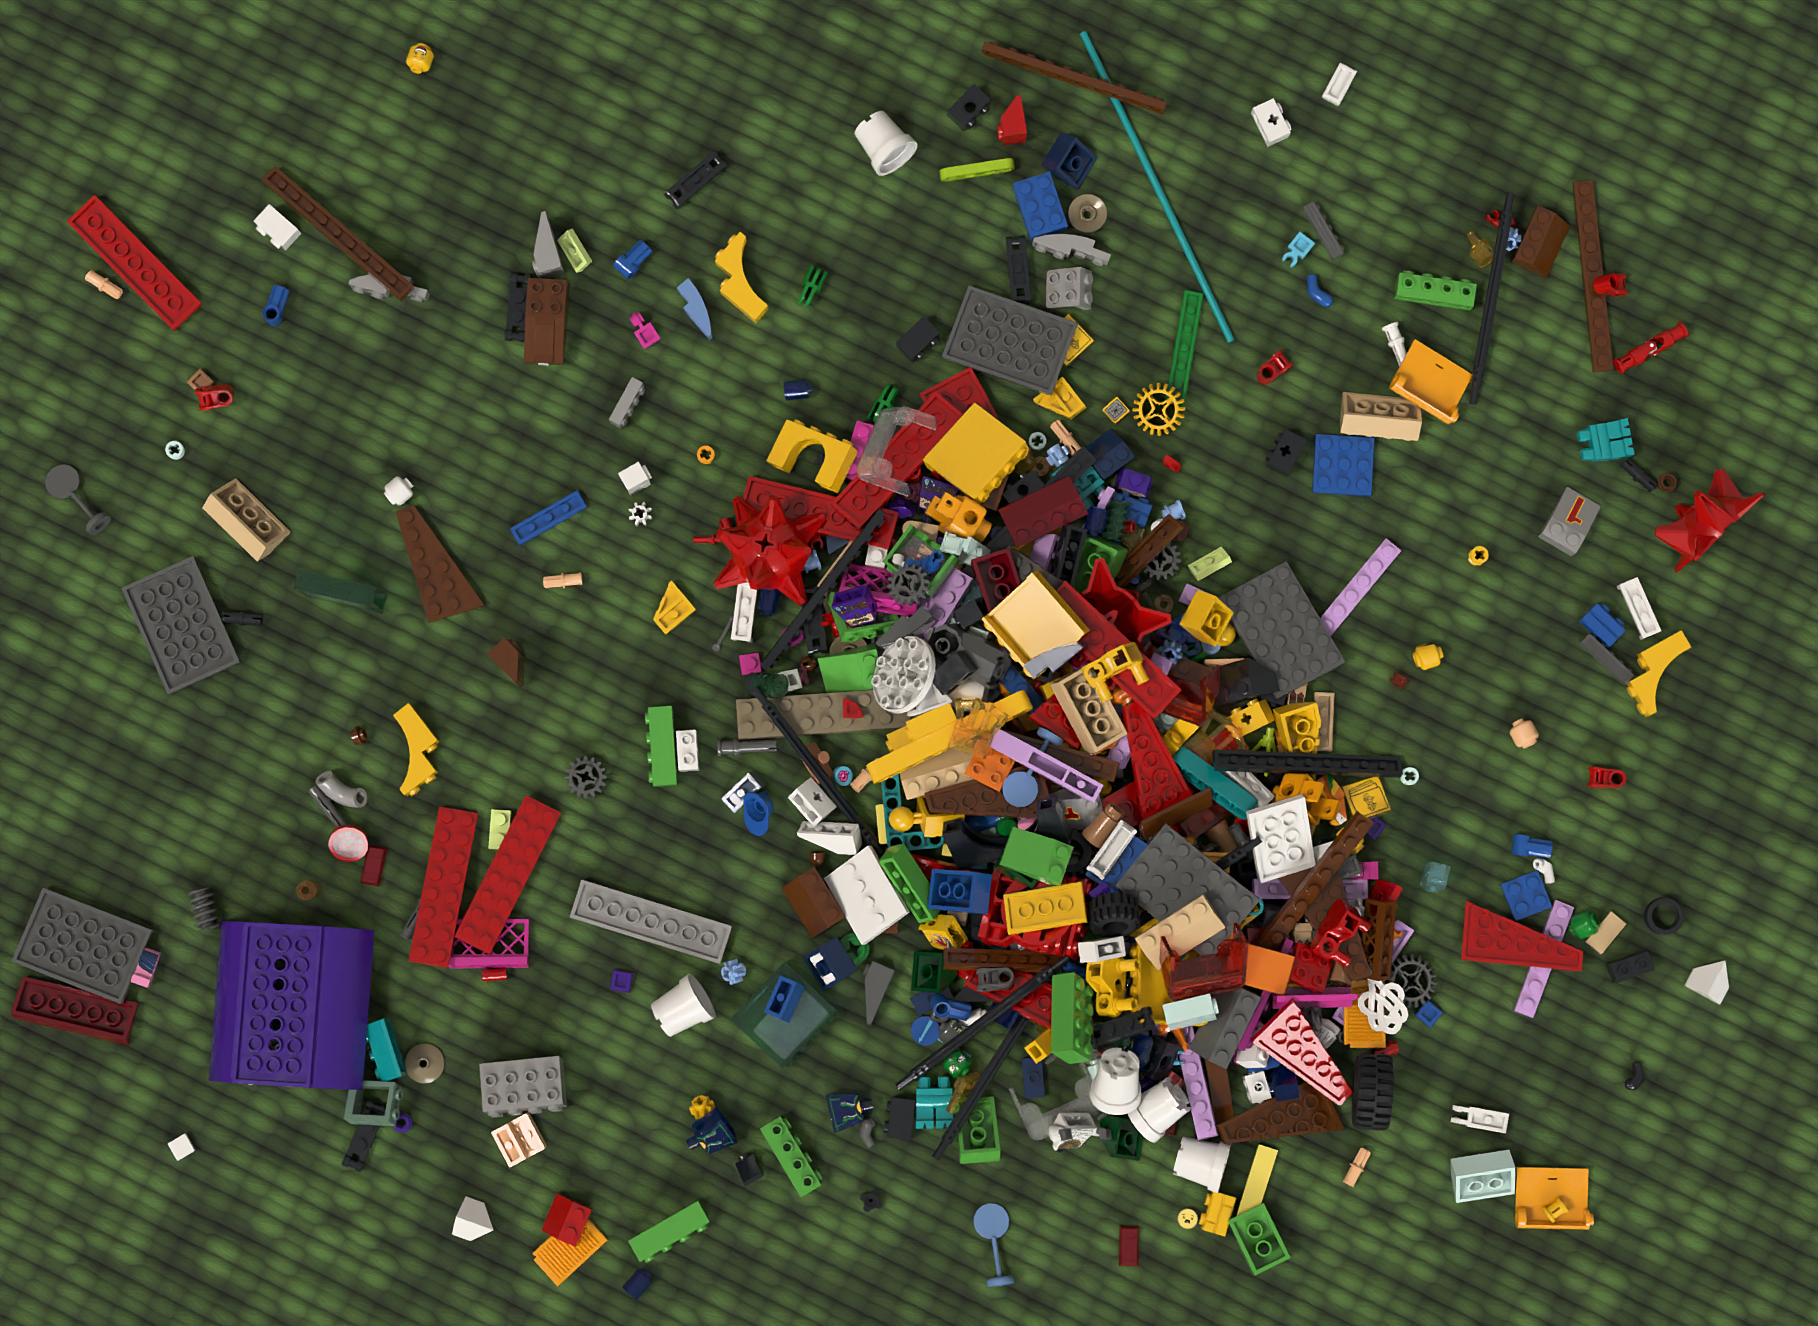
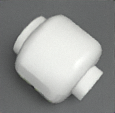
M397 476L385 485L384 495L393 505L395 503L402 505L413 496L411 488L414 486L407 478L402 479Z

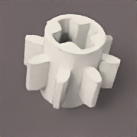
M635 502L634 509H628L632 513L629 520L635 519L636 526L639 525V522H643L646 526L645 521L652 519L648 515L652 509H646L645 502L642 505H637ZM638 510H641L642 512H644V513H643V516H644L643 518H640L639 516H636V515H638V512H637Z

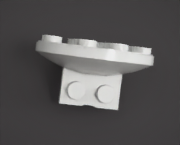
M915 636L898 638L895 644L890 645L883 655L877 659L874 673L877 675H874L871 681L876 701L883 709L889 712L904 713L916 707L924 699L932 685L935 674L934 652L926 641Z

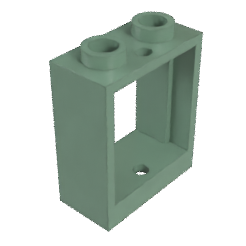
M363 1081L362 1090L348 1091L344 1119L350 1124L396 1126V1121L400 1116L399 1102L403 1097L402 1087L395 1082ZM364 1089L389 1090L385 1116L360 1115Z

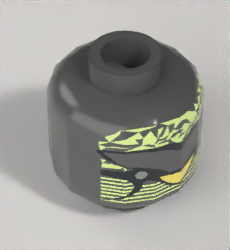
M951 1019L948 1022L943 1021L938 1028L940 1031L938 1038L946 1044L966 1029V1027L955 1019Z

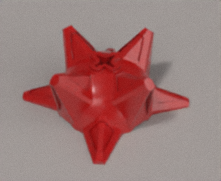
M1725 469L1715 470L1707 494L1700 490L1694 493L1695 503L1692 506L1680 504L1675 506V511L1680 520L1655 528V537L1682 554L1675 567V573L1693 559L1694 561L1699 559L1723 535V532L1731 523L1736 522L1766 493L1759 492L1753 496L1743 498Z
M775 495L770 496L761 512L740 496L734 498L732 502L738 527L719 529L716 534L731 552V559L713 582L717 590L749 583L750 589H778L799 606L807 603L801 572L811 554V548L808 546V543L826 521L823 513L791 519L786 515L778 497Z
M1104 558L1095 559L1088 588L1079 594L1131 643L1135 642L1138 649L1144 654L1141 644L1142 637L1170 624L1171 614L1141 607L1138 603L1140 593L1136 590L1117 587ZM1082 651L1073 656V664L1076 667L1092 661ZM1111 678L1106 679L1109 690H1114L1116 683Z

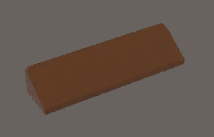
M1206 788L1142 820L1138 825V829L1143 838L1147 839L1157 834L1165 824L1169 826L1175 825L1211 807L1213 804L1211 789Z

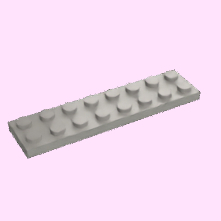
M585 880L580 882L570 914V918L721 964L732 929L730 925Z

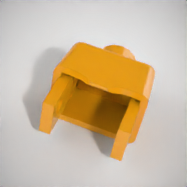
M945 492L941 499L934 496L925 511V514L940 522L937 530L945 534L947 531L965 539L969 536L979 543L986 538L992 526L990 522L984 519L987 513L986 509L967 496L957 495L953 497Z
M1287 773L1283 776L1281 785L1275 786L1272 794L1275 796L1271 800L1272 803L1302 794L1305 797L1306 805H1312L1310 811H1307L1309 825H1318L1320 819L1336 820L1341 805L1339 800L1327 799V794L1322 790L1324 784L1322 782H1315L1308 774Z

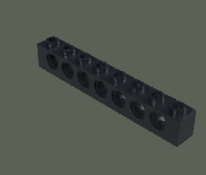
M1068 524L1061 528L1051 573L1074 587L1087 529ZM1047 668L1037 678L1033 679L1026 675V679L1041 683H1051L1053 672L1050 668Z

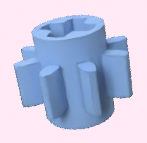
M1510 227L1506 248L1508 251L1518 248V242H1521V235H1518V229Z
M1056 444L1047 451L1049 456L1046 457V460L1051 466L1055 464L1059 468L1069 461L1067 455L1070 452L1065 445L1060 447L1059 444Z
M737 959L724 962L725 967L721 970L723 979L729 981L730 985L743 981L742 977L746 974L744 964L738 963Z

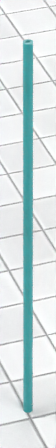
M1087 31L1080 33L1081 39L1100 78L1106 79L1112 84ZM1110 97L1227 342L1230 343L1235 340L1130 120L1120 100Z

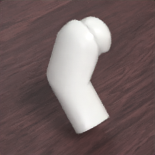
M1536 858L1533 861V867L1544 874L1546 884L1554 883L1555 877L1552 864L1542 858Z

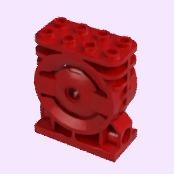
M994 868L991 878L988 914H983L978 937L986 945L1008 947L1016 942L1023 948L1035 953L1048 954L1049 956L1056 955L1060 958L1066 954L1071 960L1077 961L1078 957L1080 958L1078 943L1082 942L1083 938H1086L1088 927H1086L1087 922L1055 927L1053 930L1048 928L1024 932L1023 938L1020 937L1021 933L1009 935L1003 895L1052 886L1037 880L1034 888L1031 889L1008 878ZM1064 875L1061 885L1076 882L1083 883L1087 919H1089L1088 905L1091 901L1089 892L1094 889L1093 883L1090 879L1084 878L1082 880L1075 876L1071 878ZM1001 916L1004 924H1000Z

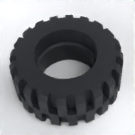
M1360 1053L1356 1056L1351 1108L1352 1124L1355 1128L1380 1131L1389 1128L1394 1091V1066L1392 1057L1387 1054Z

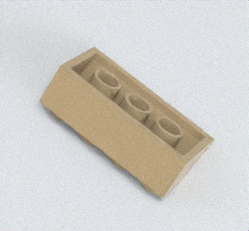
M1350 392L1342 393L1340 433L1418 441L1422 424L1421 408L1400 397Z
M236 478L212 492L202 507L257 562L269 555L290 534V531Z
M1081 668L1050 684L1086 753H1096L1128 734L1111 701L1101 702L1095 687L1089 686ZM1091 669L1089 676L1097 678L1094 669Z
M966 741L901 772L900 778L906 799L909 800L925 795L929 791L973 780V778L964 773L976 752L974 743Z
M1203 893L1137 935L1135 940L1147 958L1159 970L1226 926Z

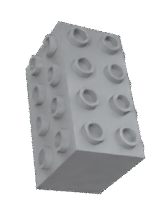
M560 1056L479 1064L483 1112L491 1116V1118L503 1117V1113L511 1114V1116L523 1115V1111L531 1112V1114L543 1113L542 1109L557 1112L562 1111V1107H567L564 1060Z

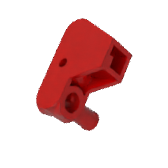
M1339 898L1333 903L1310 944V949L1314 954L1322 956L1326 960L1333 959L1343 967H1347L1352 957L1338 949L1340 944L1353 937L1358 929L1363 933L1367 932L1371 922L1361 917L1355 907Z

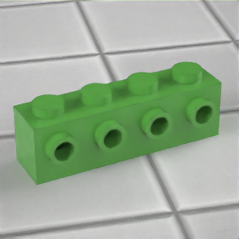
M1403 271V273H1399L1397 276L1394 299L1470 311L1474 307L1477 284H1473L1472 281L1466 279L1453 281L1451 277L1443 276L1440 279L1433 278L1431 274H1422L1420 276L1414 275L1412 271Z
M648 707V712H645V722L649 724L650 732H646L647 744L651 746V751L647 752L648 763H652V771H649V783H653L654 787L678 786L673 707Z
M904 843L889 847L878 862L917 921L923 923L934 920L941 910L928 909L929 881Z
M779 1116L761 1127L760 1130L800 1197H803L821 1186L820 1180L823 1178L818 1169L813 1170L810 1163L813 1161L807 1152L803 1153L800 1146L802 1143L797 1134L793 1136L789 1130L792 1126L788 1119H783L782 1116Z
M700 1200L633 1237L628 1242L639 1262L645 1260L647 1263L656 1258L655 1253L662 1250L664 1253L674 1247L672 1243L678 1240L682 1243L691 1237L690 1233L697 1230L699 1233L708 1228L707 1223L711 1220Z

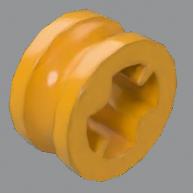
M709 446L700 447L697 451L698 460L703 464H710L715 458L714 450ZM702 451L711 452L708 460L705 457H700V455H703Z

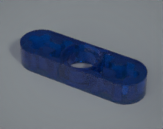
M1173 621L1170 623L1172 628L1167 631L1166 635L1163 633L1166 631L1163 627L1154 631L1168 642H1173L1170 633L1173 630L1179 631L1181 638L1179 641H1176L1178 646L1186 636L1188 639L1185 642L1188 644L1194 643V648L1196 649V651L1192 650L1189 652V647L1183 644L1180 651L1187 656H1195L1201 650L1200 642Z

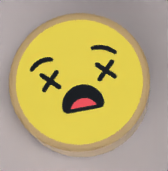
M1186 1208L1179 1212L1177 1220L1181 1227L1191 1229L1197 1224L1198 1217L1192 1209Z

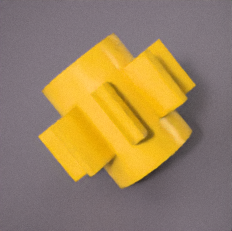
M700 1095L691 1101L693 1106L689 1107L691 1115L695 1116V1119L706 1120L713 1115L712 1109L715 1108L713 1100L710 1101L709 1096Z

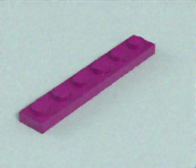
M1285 938L1278 952L1292 955L1294 950L1292 946L1293 941ZM1260 989L1259 995L1261 999L1237 1049L1245 1051L1246 1048H1250L1253 1031L1258 1030L1262 1021L1259 1018L1262 1011L1266 1012L1270 1004L1267 1000L1270 993L1274 994L1273 992Z

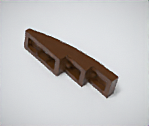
M1204 1058L1215 1123L1218 1125L1234 1117L1227 1069Z

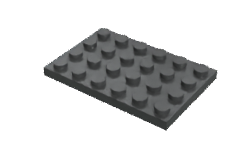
M968 286L942 359L968 368L971 367L982 373L1052 396L1078 323Z
M194 556L121 588L168 695L241 663Z
M1287 561L1218 598L1234 612L1230 621L1252 659L1276 672L1280 689L1279 692L1273 693L1276 700L1345 663Z
M1168 824L1162 827L1115 885L1122 892L1136 897L1138 905L1158 921H1161L1204 893L1226 926L1218 933L1192 948L1208 962L1260 901L1258 897Z
M42 888L12 958V962L123 1004L132 983L130 982L145 947L149 943L153 930Z

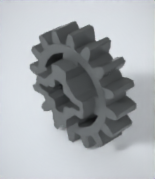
M1171 541L1161 550V558L1165 561H1162L1160 567L1158 560H1155L1160 552L1149 562L1155 567V571L1149 565L1145 567L1143 574L1149 572V579L1156 576V581H1159L1160 577L1167 580L1168 574L1171 577L1174 576L1172 570H1179L1176 564L1181 563V560L1177 559L1181 553H1175L1177 546L1171 547ZM1165 549H1167L1172 556H1168L1165 552ZM1172 565L1167 571L1162 572L1164 566Z
M905 563V568L899 565L898 572L892 571L894 577H888L891 584L887 585V588L892 590L889 592V595L894 597L893 600L896 603L900 602L902 606L908 603L912 607L914 601L920 604L919 599H926L924 593L930 592L926 587L931 585V582L926 580L929 575L926 572L924 573L922 567L918 568L916 564H913L911 568L908 563ZM907 580L910 582L911 590L908 588Z
M584 756L583 761L576 758L577 763L570 762L572 768L566 769L569 773V776L564 777V779L569 780L566 787H572L570 791L572 794L577 791L578 798L582 794H584L585 799H588L589 794L596 797L595 792L602 793L600 787L606 786L603 782V779L608 778V776L603 775L606 768L600 769L602 763L599 761L595 764L594 757L590 761H588L587 756ZM586 765L585 769L580 771L576 770L578 767ZM594 767L599 773V779L594 776ZM588 772V776L591 777V779H593L594 781L586 780L585 783H583L584 779L581 778V776H579L578 774L586 775ZM573 776L578 779V788L574 784ZM596 785L593 789L585 791L587 786Z

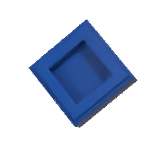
M1426 1000V1003L1420 1007L1415 1016L1431 1028L1443 1012L1429 1000Z

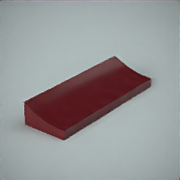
M23 976L10 1014L17 1020L129 1045L139 1004L124 1000L123 1004H119L88 991Z

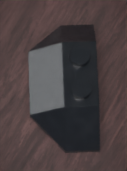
M1251 658L1213 668L1216 672L1209 689H1204L1202 693L1206 709L1211 711L1276 693L1280 689L1276 672Z

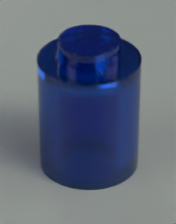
M807 379L783 382L786 401L809 398L808 394H812L811 382L807 383Z
M1089 507L1084 529H1087V535L1098 537L1099 534H1103L1109 511L1097 507Z
M778 589L761 590L757 609L761 611V615L772 617V614H777L781 591Z
M638 1268L622 1288L637 1300L653 1283L651 1279L653 1276L645 1268L643 1270Z

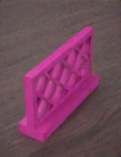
M848 563L850 567L843 575L839 592L852 589L851 587H845L853 584L855 587L863 586L857 582L863 578L867 582L866 584L875 590L871 592L877 603L878 612L911 617L917 611L918 604L915 601L912 607L908 603L902 606L900 602L896 603L893 600L894 597L885 593L889 591L887 585L891 584L887 580L888 577H894L889 571ZM848 571L858 572V575L852 577ZM874 574L878 578L871 580L868 575ZM883 582L886 586L880 589L876 584Z
M462 919L458 920L457 925H460ZM507 919L504 925L507 929L498 937L495 943L496 945L500 941L506 947L501 954H495L493 951H491L492 954L485 952L475 954L471 950L473 946L470 945L468 947L463 941L457 939L453 942L449 968H529V919ZM516 924H525L524 932L519 937L511 930ZM510 931L517 939L508 947L501 939ZM520 941L524 945V954H515L511 948ZM461 942L467 949L460 955H454V947Z
M1327 987L1323 994H1318L1306 988H1287L1285 995L1271 994L1272 1009H1281L1291 998L1294 999L1299 1008H1310L1312 1006L1313 1008H1318V1006L1320 1008L1352 1007V1000H1357V994H1352L1351 987Z

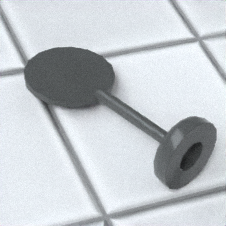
M57 465L46 476V489L56 498L63 499L72 496L91 518L86 524V531L89 535L100 533L111 522L110 515L105 512L94 515L75 493L80 484L78 472L69 465Z

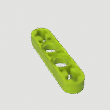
M1012 158L948 167L941 169L939 173L941 181H953L1010 172L1015 169Z

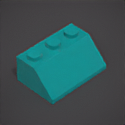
M390 1018L368 1024L366 1042H369L371 1047L369 1050L370 1058L372 1061L375 1060L377 1066L375 1069L377 1079H381V1082H387L408 1075Z

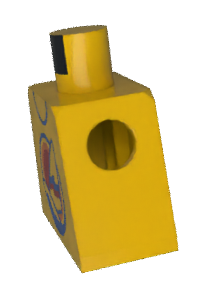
M937 915L934 920L921 923L919 926V933L925 935L930 944L938 949L961 948V945L968 941L966 934L952 915Z

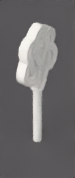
M1369 962V963H1368V966H1369L1370 972H1371V974H1372L1373 967L1371 966V964H1370V962ZM1367 979L1369 991L1363 993L1358 999L1359 1009L1368 1016L1369 1025L1373 1030L1377 1032L1383 1031L1387 1034H1396L1400 1030L1402 1023L1408 1018L1407 1008L1403 1004L1405 996L1403 988L1396 983L1384 985L1382 981ZM1375 984L1381 990L1380 994L1375 992ZM1390 989L1396 990L1398 992V997H1396L1390 991ZM1385 996H1387L1392 1002L1395 1003L1394 1007L1388 1000L1385 999ZM1369 998L1368 1008L1364 1005V1001ZM1375 1000L1378 1001V1003H1377V1013L1374 1012ZM1384 1006L1390 1012L1388 1016L1384 1015ZM1390 1023L1395 1024L1393 1028L1388 1027Z

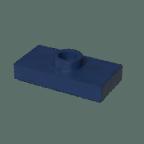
M948 986L942 993L921 992L911 997L910 1000L918 1016L932 1009L930 1000L935 994H943L947 998L953 999Z
M1023 1058L1022 1069L1025 1098L1045 1097L1042 1060L1036 1064L1032 1058Z

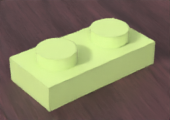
M573 229L567 230L557 240L576 273L583 271L592 262Z
M1221 546L1189 564L1188 567L1199 581L1232 561Z
M491 809L488 849L499 848L511 824L512 811Z

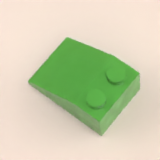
M1086 535L1073 588L1078 593L1088 588L1095 559L1104 558L1113 579H1115L1122 567L1128 549L1098 535Z
M874 643L817 657L826 693L873 689L871 681L873 676L877 675L874 673L878 659Z
M1012 827L999 865L1051 886L1061 885L1074 847L1052 838Z
M994 1096L980 1098L957 1134L960 1164L1000 1161V1143ZM966 1099L954 1100L955 1115Z
M1264 1203L1228 1220L1242 1254L1254 1276L1291 1258Z

